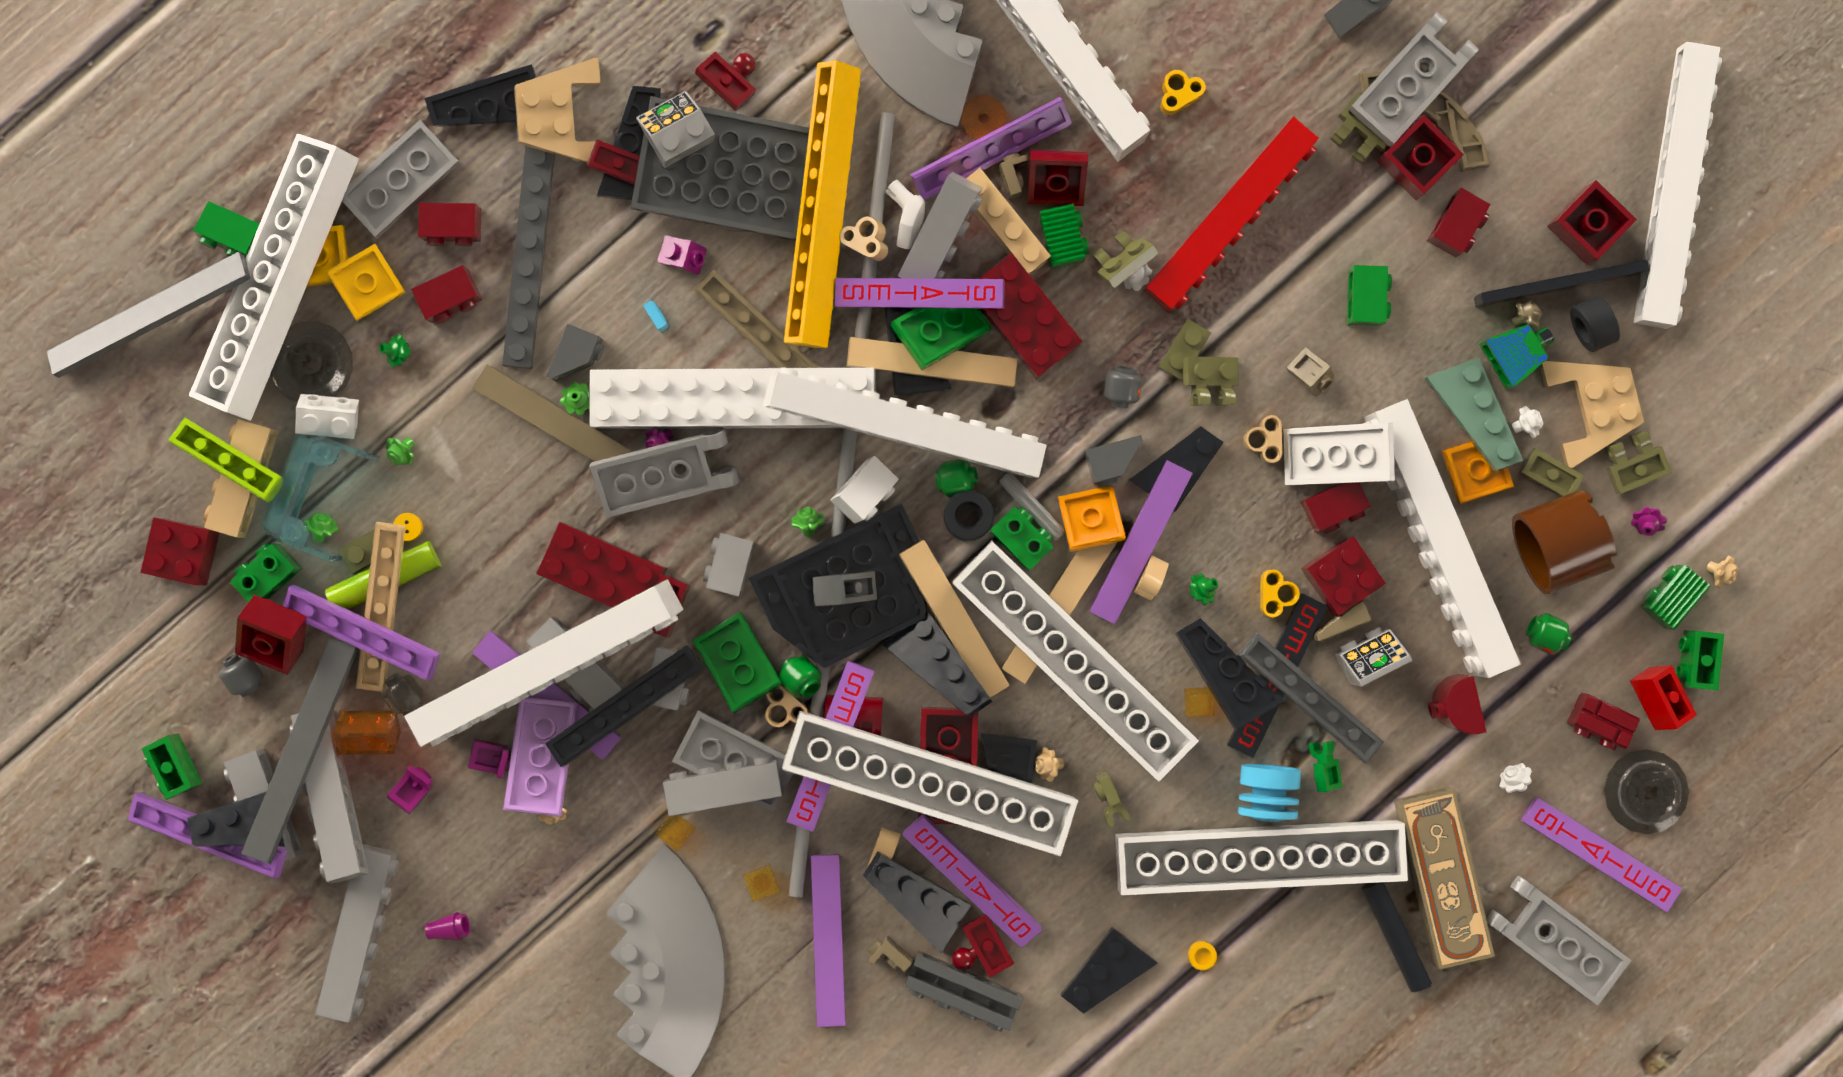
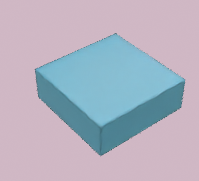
M649 301L643 305L661 333L670 328L669 323L654 301Z

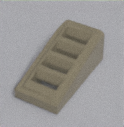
M1361 600L1341 615H1336L1314 633L1313 640L1321 642L1370 622L1371 617L1364 601Z

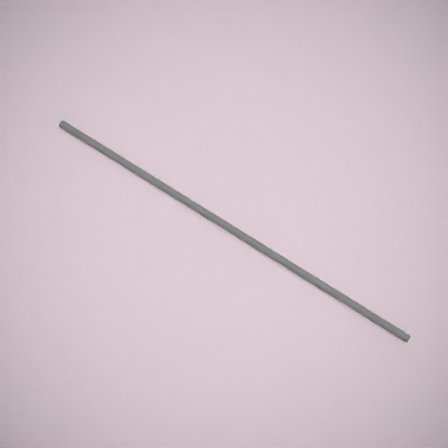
M881 113L869 217L881 223L883 221L895 114ZM873 224L868 226L867 237L872 235L874 231ZM864 255L862 278H876L878 261ZM858 307L855 338L869 339L872 307ZM845 428L843 431L836 493L853 474L857 432ZM836 505L834 507L831 537L846 531L847 516ZM816 663V668L821 672L822 678L820 689L812 696L810 714L824 718L830 666L822 668ZM799 826L796 827L789 896L803 897L810 831Z

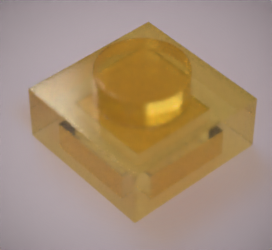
M1208 687L1184 688L1186 717L1215 716L1214 696Z
M679 814L672 815L666 819L655 835L678 852L696 827Z
M771 864L743 874L753 902L780 892Z

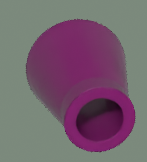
M459 912L426 923L425 935L428 940H462L463 937H467L470 933V922L467 915L460 914Z

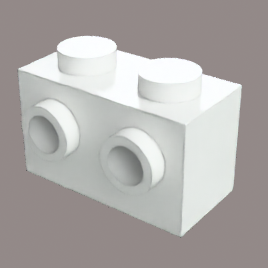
M301 394L296 406L295 433L354 439L358 426L359 400Z
M876 456L865 460L830 501L854 524L862 520L867 522L878 511L875 506L881 499L886 501L894 493L895 488L893 486L899 479Z

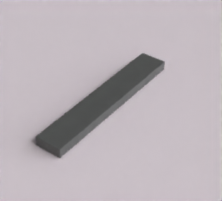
M1255 632L1239 651L1238 655L1362 762L1367 763L1384 743L1383 740L1258 633Z

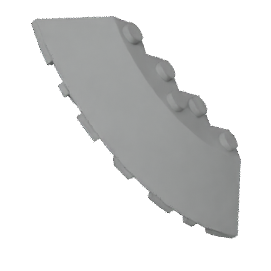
M842 0L843 9L855 41L880 79L908 104L913 105L937 121L958 128L983 43L982 39L958 33L964 5L949 0Z
M664 844L606 913L627 931L610 955L631 972L613 994L634 1012L620 1029L617 1036L638 1054L672 1076L691 1077L709 1048L718 1025L725 989L724 950L715 913L707 900L703 888L698 884L683 860Z

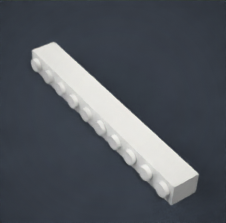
M1686 42L1676 50L1644 260H1648L1649 271L1641 274L1634 324L1667 329L1676 326L1682 317L1683 308L1680 306V300L1687 286V279L1684 278L1685 269L1691 260V251L1688 249L1690 239L1693 238L1696 229L1693 218L1694 212L1697 211L1700 203V196L1697 195L1698 186L1704 177L1702 160L1709 147L1706 135L1707 129L1710 128L1713 121V113L1710 110L1711 103L1717 94L1716 74L1719 72L1722 64V58L1719 57L1720 47Z
M781 368L780 372L771 373L763 407L1020 476L1039 478L1047 445L1039 443L1036 436L1022 434L1020 438L1013 436V431L1007 428L996 427V430L987 429L986 423L970 420L969 423L959 421L960 416L944 412L943 416L933 414L934 409L917 405L916 409L906 406L907 401L890 398V401L881 400L878 393L863 390V394L852 392V386L842 383H836L835 387L826 385V379L809 375L808 379L797 377V371L787 368Z

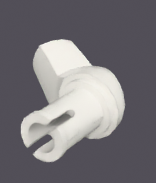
M895 180L888 186L885 193L902 208L896 246L911 249L921 230L925 214V201L921 195H913L900 181Z

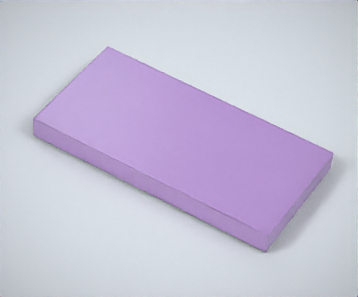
M527 697L519 702L503 810L562 816L569 764L560 767L545 743L575 723L577 703Z

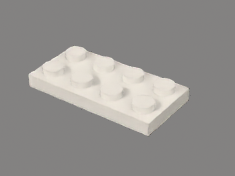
M1393 423L1283 429L1285 485L1395 481Z

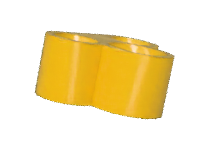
M1180 70L1170 71L1162 84V90L1165 95L1160 102L1161 111L1166 115H1173L1196 102L1202 97L1206 89L1205 82L1199 77L1189 79ZM1173 77L1181 79L1183 88L1180 90L1171 89L1168 80ZM1195 84L1199 86L1200 91L1193 92L1190 86ZM1173 99L1176 105L1170 107L1167 105L1166 100Z
M1273 569L1263 572L1260 579V610L1264 616L1277 617L1282 613L1283 606H1291L1298 601L1300 592L1297 585L1292 582L1283 581V575L1278 570ZM1269 574H1273L1276 578L1273 585L1267 582ZM1282 586H1288L1292 590V598L1287 602H1283L1278 596V591ZM1269 602L1275 605V611L1269 613L1266 609Z

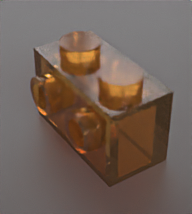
M397 710L340 711L333 732L337 755L395 754L401 733Z

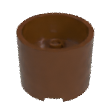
M1584 490L1575 491L1520 512L1512 518L1513 537L1521 561L1533 583L1544 594H1551L1615 568L1613 562L1611 563V557L1617 555L1611 530L1604 515L1599 516L1596 509L1591 506L1590 503L1593 502V498Z

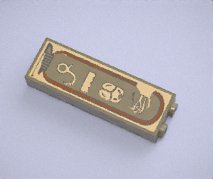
M1444 787L1393 799L1397 818L1405 823L1406 855L1432 964L1439 970L1442 969L1443 972L1458 970L1460 968L1459 965L1462 964L1481 965L1486 963L1487 958L1495 957L1455 789Z

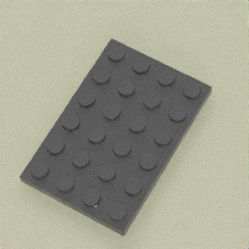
M651 96L648 111L666 102L667 99ZM698 106L715 134L714 142L666 168L662 165L644 133L631 204L632 210L796 241L810 128Z

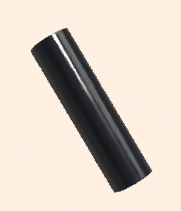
M1366 883L1362 886L1363 893L1410 992H1418L1431 987L1432 982L1385 883Z

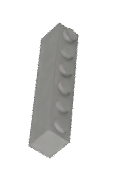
M333 712L302 789L309 798L310 806L307 811L310 821L315 826L316 834H314L313 840L322 858V862L319 864L321 875L326 879V882L336 884L368 875L369 872ZM298 714L291 716L292 725H290V733L293 729Z
M366 844L363 845L369 874L349 880L315 1015L347 1023L356 1018V1015L360 1016L364 1006V999H361L363 988H367L371 978V971H368L370 960L373 961L378 951V944L375 943L377 933H381L385 923V916H382L384 905L389 904L392 896V888H389L391 877L394 878L399 868V861L396 860L398 852Z

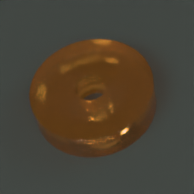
M976 96L970 99L963 108L961 116L962 127L970 138L977 140L1006 124L1004 106L992 96ZM985 114L989 117V120L986 123H982L978 117Z

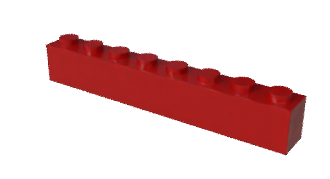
M1293 116L1143 291L1168 313L1173 307L1179 310L1189 298L1185 293L1191 286L1197 289L1207 278V275L1203 272L1210 264L1215 268L1226 256L1222 250L1228 243L1234 246L1244 235L1240 229L1247 222L1252 225L1263 213L1259 210V207L1265 201L1270 204L1281 192L1277 188L1283 180L1288 183L1299 171L1295 166L1301 159L1306 162L1317 150L1314 144L1319 138Z

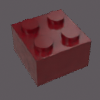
M1423 115L1377 162L1415 200H1418L1464 154Z
M1595 180L1585 186L1547 227L1586 265L1597 261L1637 219Z
M153 517L140 573L192 585L207 586L220 532L184 522Z
M1354 536L1345 538L1301 568L1324 604L1328 606L1327 608L1331 614L1337 616L1386 584Z
M254 595L237 617L235 654L288 675L304 652L307 616L296 610L276 604L272 600Z

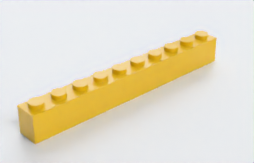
M837 60L817 64L784 343L807 348H828L835 278H837L840 253V233L843 227L861 69Z

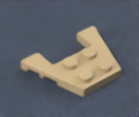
M592 58L515 85L519 144L547 153L569 157L577 162L588 163L596 141L577 142L575 140L571 86H599V58Z
M1545 361L1540 365L1545 387L1570 381L1574 382L1587 437L1560 444L1563 461L1566 466L1570 468L1575 467L1644 423L1631 368Z

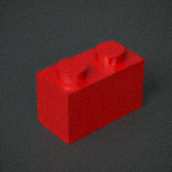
M1672 665L1649 667L1630 680L1654 730L1678 729L1697 716Z

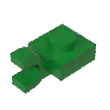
M1319 742L1309 743L1310 754L1315 759H1318V763L1313 764L1317 792H1329L1342 788L1339 759L1333 758L1334 742H1323V751L1320 749Z

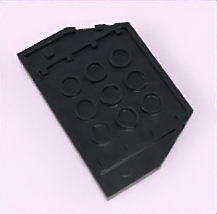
M902 504L748 578L772 629L822 668H826L925 619V598L899 556L900 553L920 542ZM875 571L877 600L815 606L813 577Z

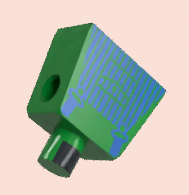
M1527 324L1484 340L1479 345L1506 390L1516 386L1548 359L1543 347L1554 342V337L1547 327L1534 333Z

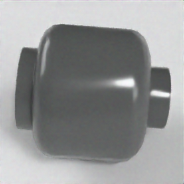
M1121 365L1115 366L1114 370H1110L1106 374L1104 397L1112 401V406L1128 408L1129 404L1136 403L1140 398L1142 376L1137 373L1136 368Z
M233 654L222 662L224 667L219 672V678L230 694L245 697L261 686L260 681L263 678V674L254 661Z

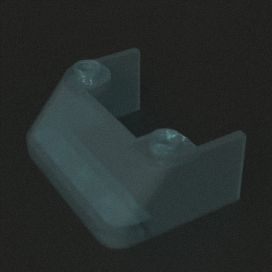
M297 434L280 474L284 480L283 485L274 499L270 501L263 520L265 532L292 548L328 561H341V555L307 543L309 528L304 521L298 519L300 510L317 465L323 467L333 465L337 461L341 449L374 461H379L380 456L327 436Z

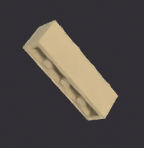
M977 169L967 177V180L982 187L979 196L983 200L975 213L1005 252L1008 255L1012 253L1030 276L1049 262L1051 255L982 169Z
M238 419L229 433L230 445L268 468L279 431ZM221 474L220 478L215 480L212 488L214 497L212 504L206 508L204 514V521H206L204 528L237 538H246L258 497Z

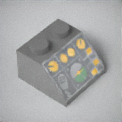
M686 91L636 117L664 168L714 142L715 134L701 109Z
M1380 626L1365 633L1366 638L1357 643L1353 639L1340 645L1341 651L1334 654L1349 684L1363 686L1412 661L1410 655L1391 629L1381 630Z

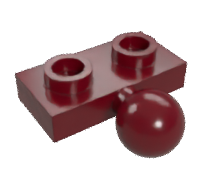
M714 52L695 70V74L735 111L745 104L756 91V88L743 77L750 75L755 69V60L750 54H738L733 61L732 67L717 52Z
M986 914L962 926L972 948L962 947L955 950L952 955V962L957 969L968 970L973 966L974 960L979 958L990 978L1014 965L1008 950Z

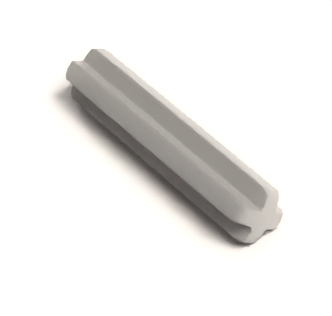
M1008 472L1000 479L999 482L1005 490L1033 517L1040 527L1049 533L1053 540H1058L1064 534V528L1012 473Z

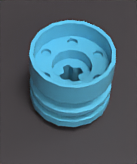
M1241 764L1240 784L1252 787V793L1239 794V800L1251 802V805H1239L1238 814L1249 816L1254 820L1268 822L1298 819V811L1286 808V805H1299V800L1286 796L1289 790L1300 789L1301 770L1275 765Z

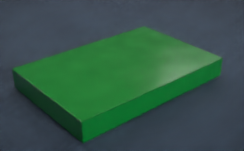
M915 308L893 320L890 325L921 370L986 335L992 329L979 308Z
M741 611L692 640L734 714L782 685L778 674Z

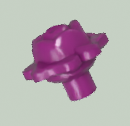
M656 428L646 430V448L669 443V440L674 436L672 431L665 429L663 432H660Z
M1644 507L1641 511L1634 512V519L1631 520V525L1636 527L1638 533L1646 536H1652L1658 531L1665 530V523H1667V518L1661 514L1659 509Z

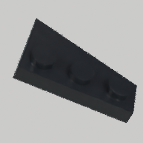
M1200 426L1129 479V481L1149 494L1166 460L1192 472L1193 474L1174 509V512H1176L1224 442Z
M980 733L988 770L1032 784L1037 740Z
M266 792L188 817L192 845L197 847L244 846ZM283 835L278 847H285Z
M1112 927L1062 991L1061 997L1084 1014L1158 963Z

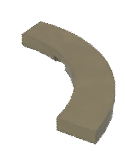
M1382 72L1361 73L1359 75L1362 94ZM1441 91L1421 115H1425L1464 154L1458 160L1460 172L1491 166L1483 139L1479 131H1476L1474 125L1469 120L1468 114L1457 102Z

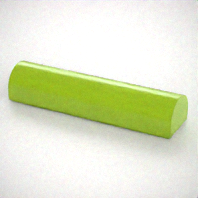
M185 417L168 440L171 444L267 503L274 499L283 485L284 480L281 476Z
M426 541L403 552L399 586L442 566L431 541ZM370 568L325 589L328 601L347 610L365 603Z

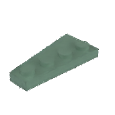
M1479 357L1425 378L1428 385L1433 387L1439 395L1443 405L1446 408L1448 407L1457 419L1456 422L1461 429L1465 430L1473 440V445L1494 472L1523 461Z

